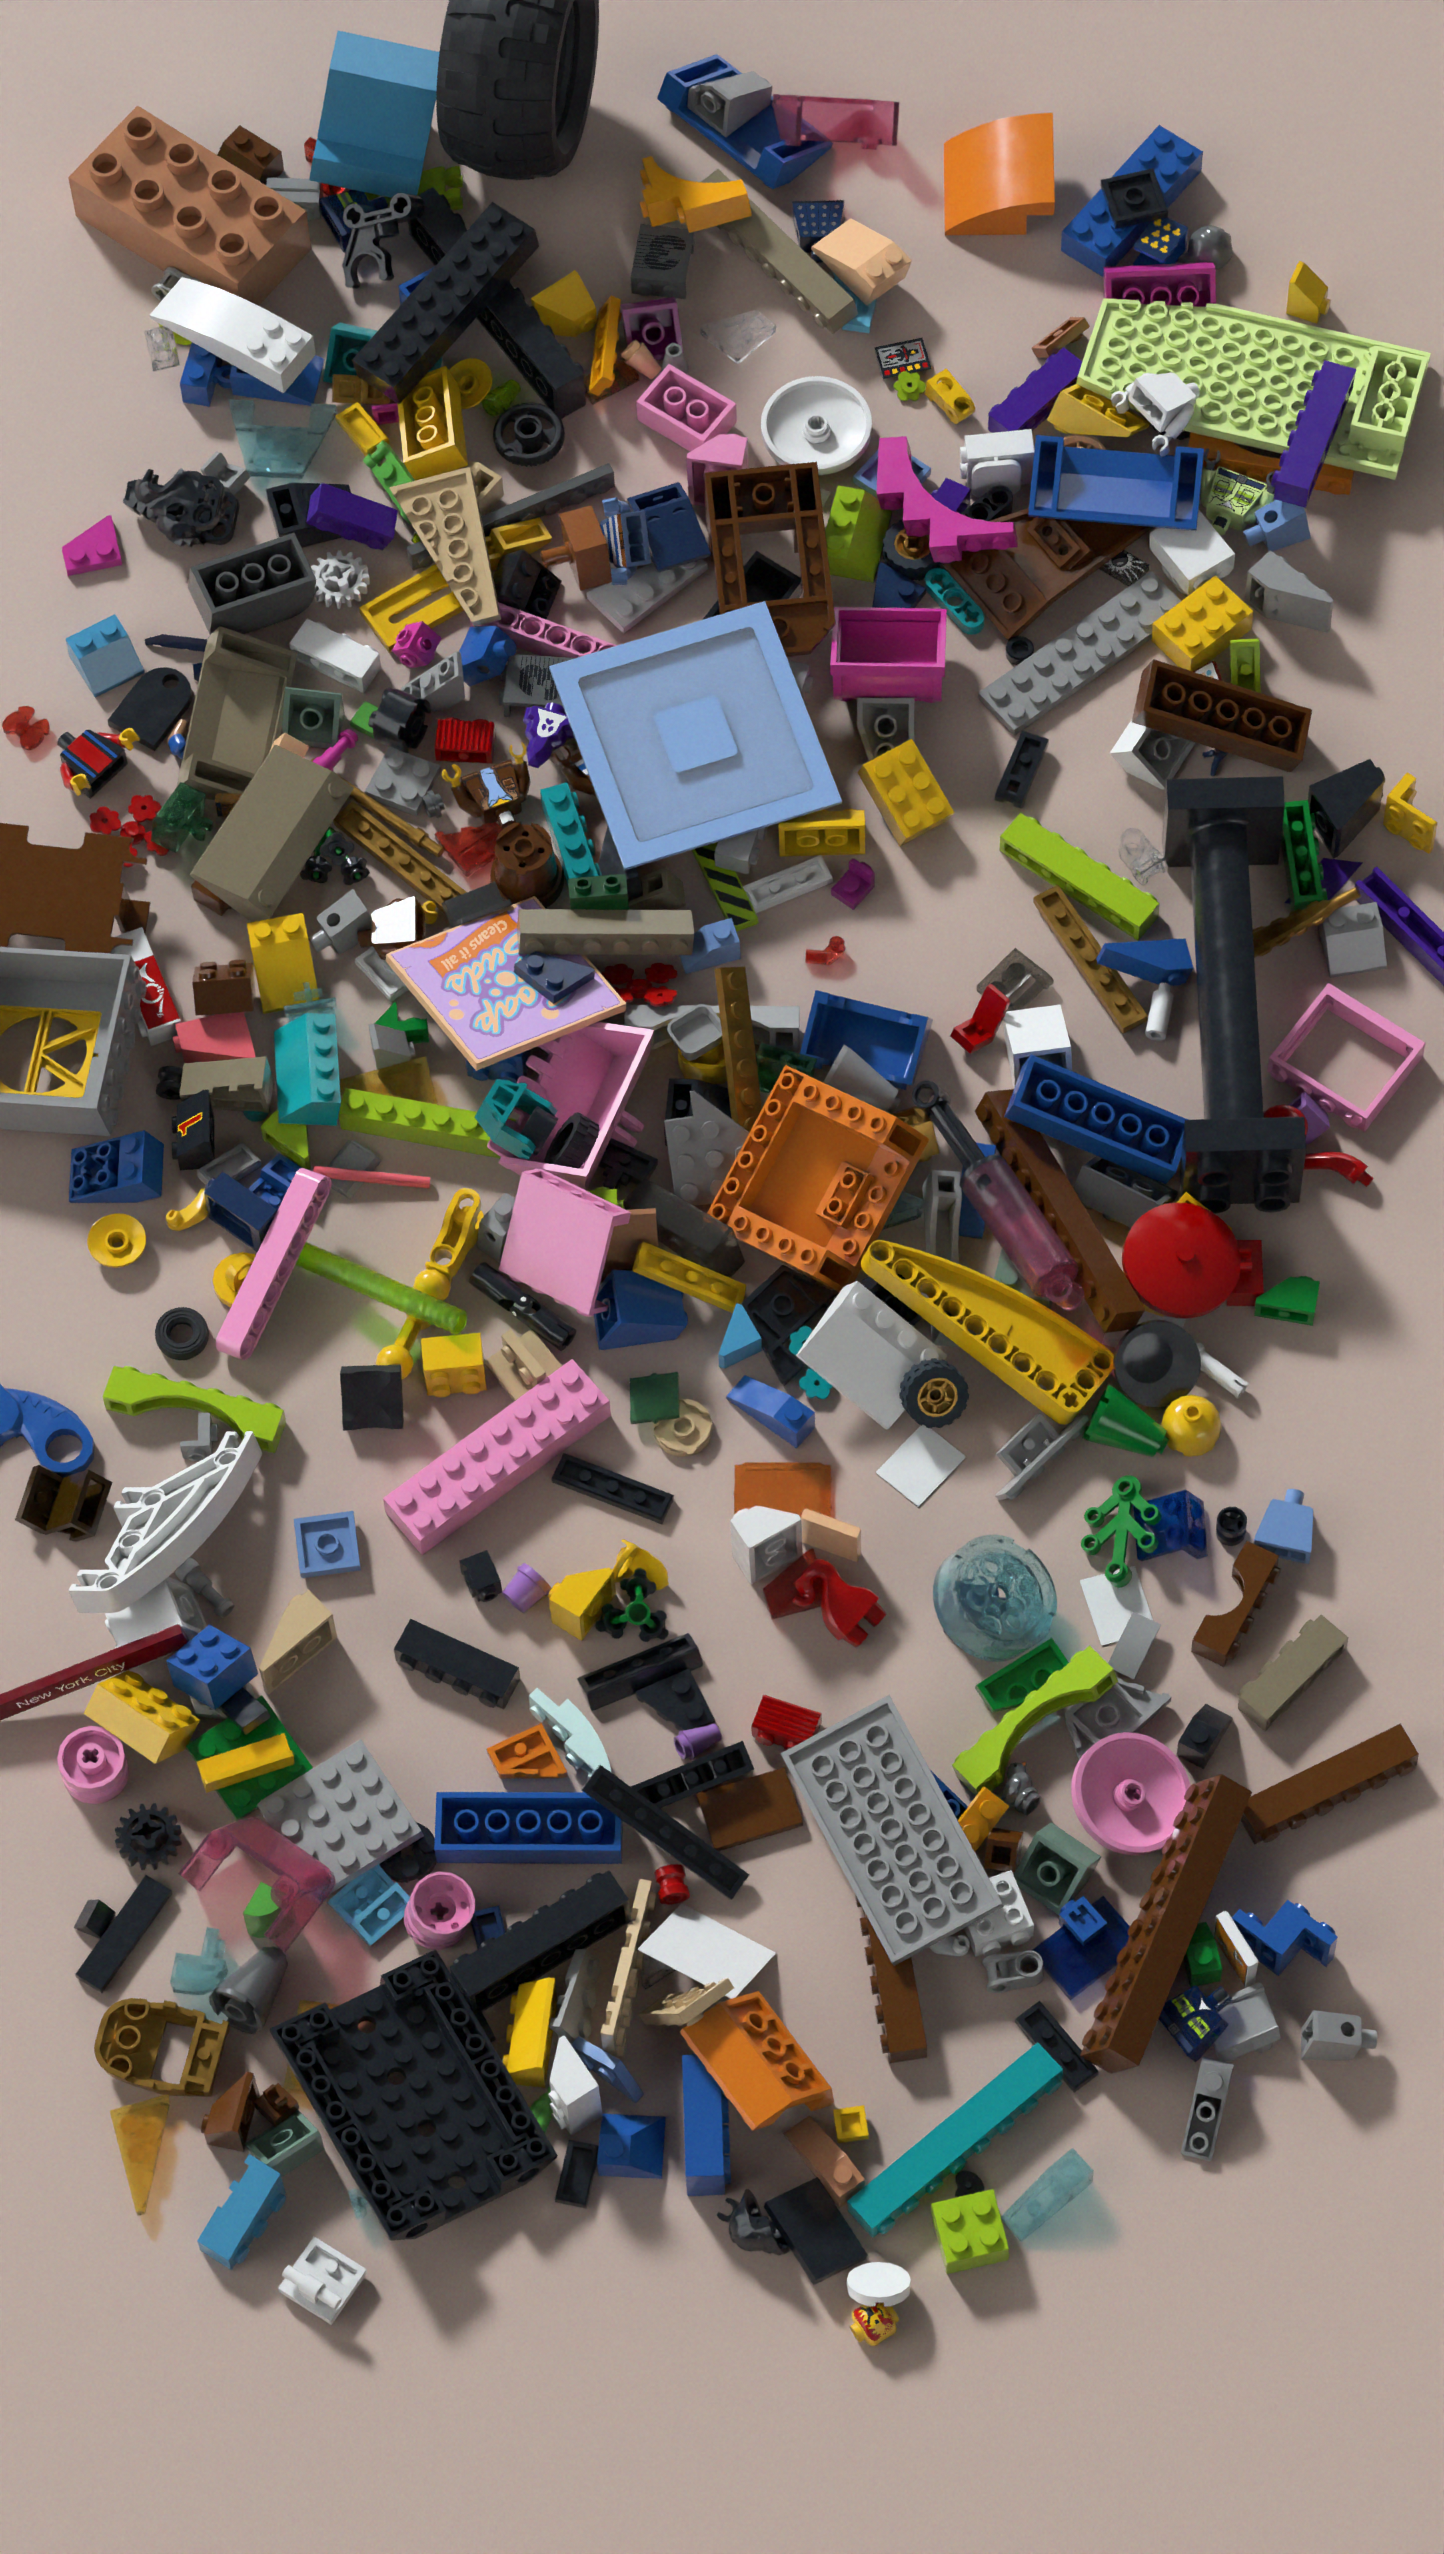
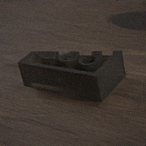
M644 1178L624 1200L625 1210L656 1208L658 1241L682 1258L729 1278L745 1263L733 1228L648 1179Z

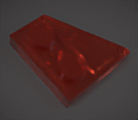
M497 822L482 824L479 827L469 826L460 828L461 832L444 834L443 831L434 834L435 840L444 848V851L465 876L469 877L495 860L496 840L499 833L503 830Z
M814 1548L807 1550L763 1588V1595L771 1620L821 1607L822 1587L819 1579L813 1581L816 1596L812 1605L802 1607L792 1602L794 1597L802 1598L795 1588L794 1581L812 1561L817 1559Z

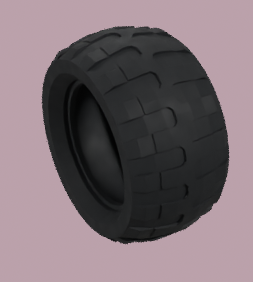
M449 0L438 61L436 111L440 142L443 149L454 162L468 166L474 171L490 177L510 180L551 177L568 167L579 146L592 95L598 50L599 0Z

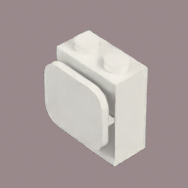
M1031 429L965 435V447H960L961 479H966L967 487L972 489L974 496L981 497L991 488L999 485L1008 487L1012 494H1015L1020 490L1022 484H1031L1034 460V444Z
M1198 510L1196 531L1158 528L1150 533L1149 549L1162 563L1164 574L1182 594L1190 595L1216 575L1221 579L1229 575L1234 569L1235 553L1200 510Z

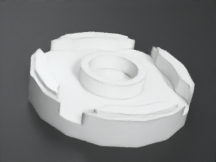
M865 2263L855 2267L848 2274L847 2287L849 2296L856 2302L866 2306H876V2302H884V2306H893L906 2299L910 2293L911 2278L908 2272L891 2263Z

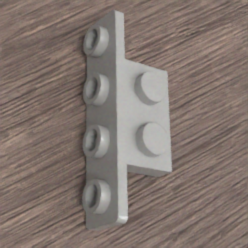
M1041 1413L1036 1414L996 1453L999 1459L1015 1476L995 1495L997 1499L1004 1500L1010 1498V1500H1013L1025 1489L1022 1485L1029 1478L1033 1480L1045 1470L1043 1464L1049 1459L1054 1460L1065 1450L1063 1445L1070 1438L1074 1440L1079 1437L1086 1429L1083 1425L1090 1418L1086 1414L1077 1416L1058 1434Z

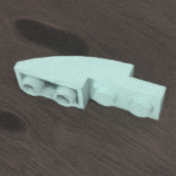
M536 1688L529 1695V1710L540 1722L545 1720L550 1724L553 1733L560 1740L565 1741L567 1739L564 1746L565 1758L569 1764L575 1769L581 1767L588 1774V1779L598 1765H602L612 1773L604 1746L594 1728L581 1711L569 1699L560 1706L556 1705L542 1691Z

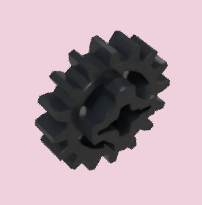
M142 1803L140 1804L139 1812H135L130 1808L128 1809L130 1814L128 1819L120 1817L119 1820L123 1827L115 1828L116 1836L120 1837L115 1840L117 1848H121L119 1851L121 1858L128 1857V1863L131 1867L139 1862L141 1870H145L147 1864H151L152 1868L157 1870V1862L162 1861L165 1865H168L167 1856L176 1857L178 1855L174 1846H182L181 1837L178 1836L182 1834L180 1825H176L178 1823L176 1815L169 1816L167 1807L158 1811L156 1803H153L151 1808L146 1810ZM151 1834V1839L146 1840V1835ZM136 1850H141L142 1852H144V1853H146V1854L139 1853V1852H137Z

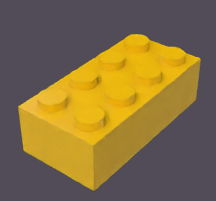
M447 366L428 372L407 397L398 404L403 462L415 481L468 466L460 388Z

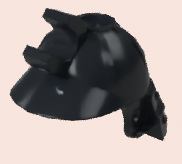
M745 2189L740 2203L735 2199L726 2198L725 2201L732 2206L733 2211L729 2216L718 2212L717 2217L729 2223V2235L733 2243H736L738 2247L745 2251H763L768 2254H777L778 2256L790 2251L789 2246L775 2224L770 2222L769 2217L762 2216L758 2202L749 2189Z

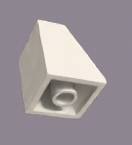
M1061 1005L1006 1012L1003 1018L1004 1037L1013 1088H1015L1022 1066L1031 1054L1072 1071L1071 1044Z
M169 1576L126 1609L117 1613H105L107 1618L105 1620L106 1627L114 1636L117 1644L115 1649L176 1624H180L189 1641L207 1627L193 1588ZM172 1652V1653H170V1654H167V1655L162 1656V1657H160V1658H157V1659H155V1660H158V1659H161V1658H163V1657L172 1655V1654H174L175 1652Z

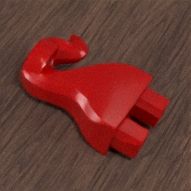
M815 1559L794 1581L795 1588L802 1598L794 1597L792 1602L802 1607H808L813 1604L816 1596L813 1581L815 1579L821 1581V1610L827 1629L838 1641L843 1638L855 1648L869 1635L857 1623L864 1618L875 1627L887 1615L884 1609L877 1603L879 1599L877 1595L866 1588L851 1586L844 1582L836 1568L828 1561Z

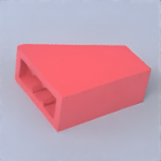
M244 1012L215 1014L175 1024L177 1035L172 1036L176 1053L182 1052L184 1063L256 1057Z

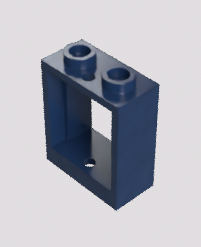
M222 1171L217 1178H212L207 1183L204 1190L209 1219L258 1252L277 1213V1209Z

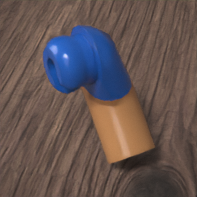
M182 719L178 721L167 741L171 753L174 756L178 755L180 759H183L186 744L184 738L188 733L190 725Z

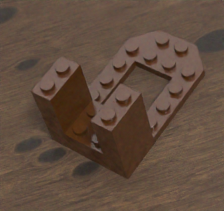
M817 462L704 473L705 514L709 549L711 552L710 559L711 562L714 561L720 614L760 603H747L740 535L791 530L794 553H799L803 597L765 601L786 657L810 655L835 626V612Z

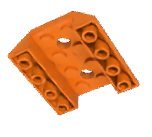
M759 1991L719 2002L705 2012L703 2018L690 2026L687 2025L680 2031L688 2046L695 2052L707 2072L712 2075L725 2096L732 2102L752 2131L772 2125L788 2108L804 2103L812 2112L831 2106L834 2102L830 2085Z

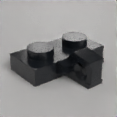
M611 1138L598 1167L605 1169L603 1176L607 1177L602 1186L609 1189H617L618 1191L621 1184L627 1186L631 1181L645 1187L658 1165V1159Z

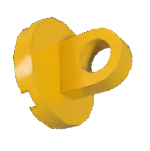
M245 1252L231 1254L221 1260L215 1268L212 1279L215 1294L223 1304L230 1308L254 1261L255 1254Z

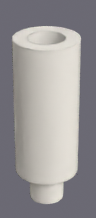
M1160 983L1159 990L1153 992L1145 1036L1151 1040L1161 1041L1166 1038L1174 998L1173 994L1170 993L1171 986L1167 983Z

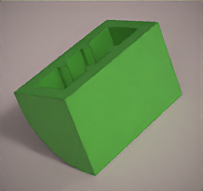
M260 1882L243 1912L248 1935L258 1938H267L279 1934L289 1925L294 1917L288 1894L263 1882Z

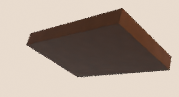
M785 1767L696 1794L713 1848L718 1852L803 1826V1820Z

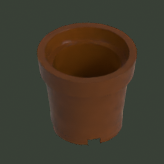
M513 823L505 827L497 837L495 860L490 873V883L496 882L503 901L510 899L513 905L535 896L546 909L558 899L563 890L564 874L561 863L553 851L549 833L538 824Z

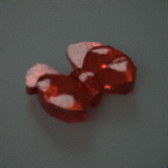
M30 706L19 707L18 711L9 714L2 723L3 732L5 734H16L20 737V746L23 750L28 751L38 747L44 740V735H49L50 730L47 719H42L32 725L28 723L35 713L34 708Z

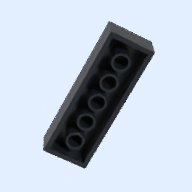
M610 1870L603 1874H594L586 1881L584 1886L577 1890L570 1889L566 1891L556 1903L551 1906L544 1905L538 1908L533 1913V1917L523 1923L522 1921L513 1923L507 1928L505 1934L498 1938L491 1937L480 1945V1949L470 1955L468 1953L463 1954L454 1960L453 1965L450 1966L451 1976L474 2014L487 2010L518 1991L520 1984L532 1982L573 1957L575 1949H587L631 1922L629 1898Z

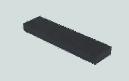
M563 1453L552 1476V1483L659 1524H663L674 1500V1495L566 1453Z
M145 1875L76 1972V1978L103 1993L171 1897L172 1890Z

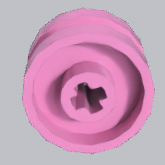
M98 1726L78 1728L69 1734L60 1745L57 1756L59 1771L64 1786L72 1797L83 1803H104L118 1796L126 1786L129 1767L123 1744L118 1737L105 1728Z

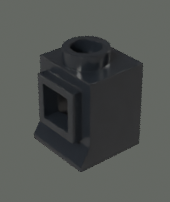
M488 1550L459 1560L461 1574L464 1575V1580L472 1598L477 1597L478 1602H488L502 1593L501 1580Z

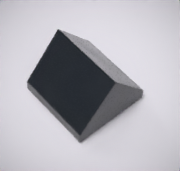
M100 1899L87 1900L74 1928L101 1939L110 1926L116 1912Z

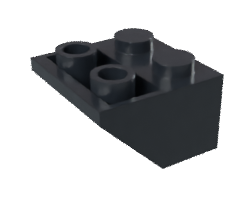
M523 549L501 556L493 576L497 601L499 603L543 619H547L562 580L547 568L545 569L541 563Z

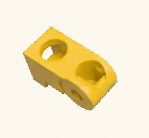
M947 368L927 380L925 395L931 402L935 401L953 423L958 424L976 411L970 396Z

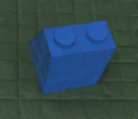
M612 1270L599 1286L596 1300L608 1305L607 1311L594 1314L599 1350L675 1340L688 1323V1315L684 1311L682 1301L684 1293L633 1271Z

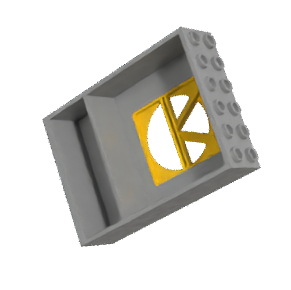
M0 947V1036L12 1025L22 1020L41 1016L24 1092L13 1090L0 1081V1129L111 1136L112 1128L118 1122V1101L122 1100L124 1095V1074L129 1072V1051L135 1045V1024L139 1023L141 1018L140 1001L146 995V982L143 981L139 967L135 965L131 955ZM54 1017L64 1019L77 1027L76 1031L48 1042ZM84 1039L86 1041V1058L77 1074H73L46 1056L50 1052ZM42 1067L65 1082L63 1086L44 1093L36 1092Z

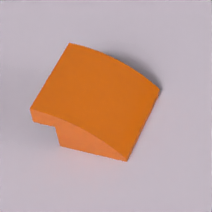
M1053 113L1026 114L995 120L964 131L944 143L945 235H1026L1027 215H1054Z

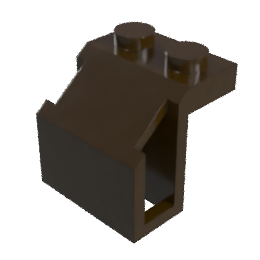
M40 1465L34 1466L15 1521L45 1535L54 1532L69 1534L70 1541L77 1542L93 1537L96 1534L113 1482L89 1469L63 1478ZM90 1480L96 1482V1484L89 1486Z

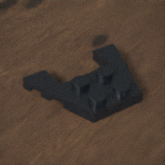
M781 1265L741 1303L762 1340V1349L783 1386L795 1377L804 1366L783 1344L790 1339V1335L793 1332H797L823 1307L828 1310L839 1294L838 1291L834 1289L829 1290L817 1284L815 1280L785 1265Z

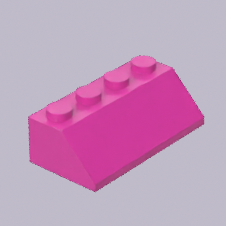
M1213 262L1103 267L1105 299L1139 300L1141 304L1165 301V305L1181 306V302H1192L1193 306L1206 307L1207 303L1216 304V268Z

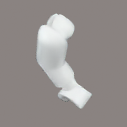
M963 1935L957 1937L949 1936L929 1948L936 1954L963 1956L969 1950L970 1941Z

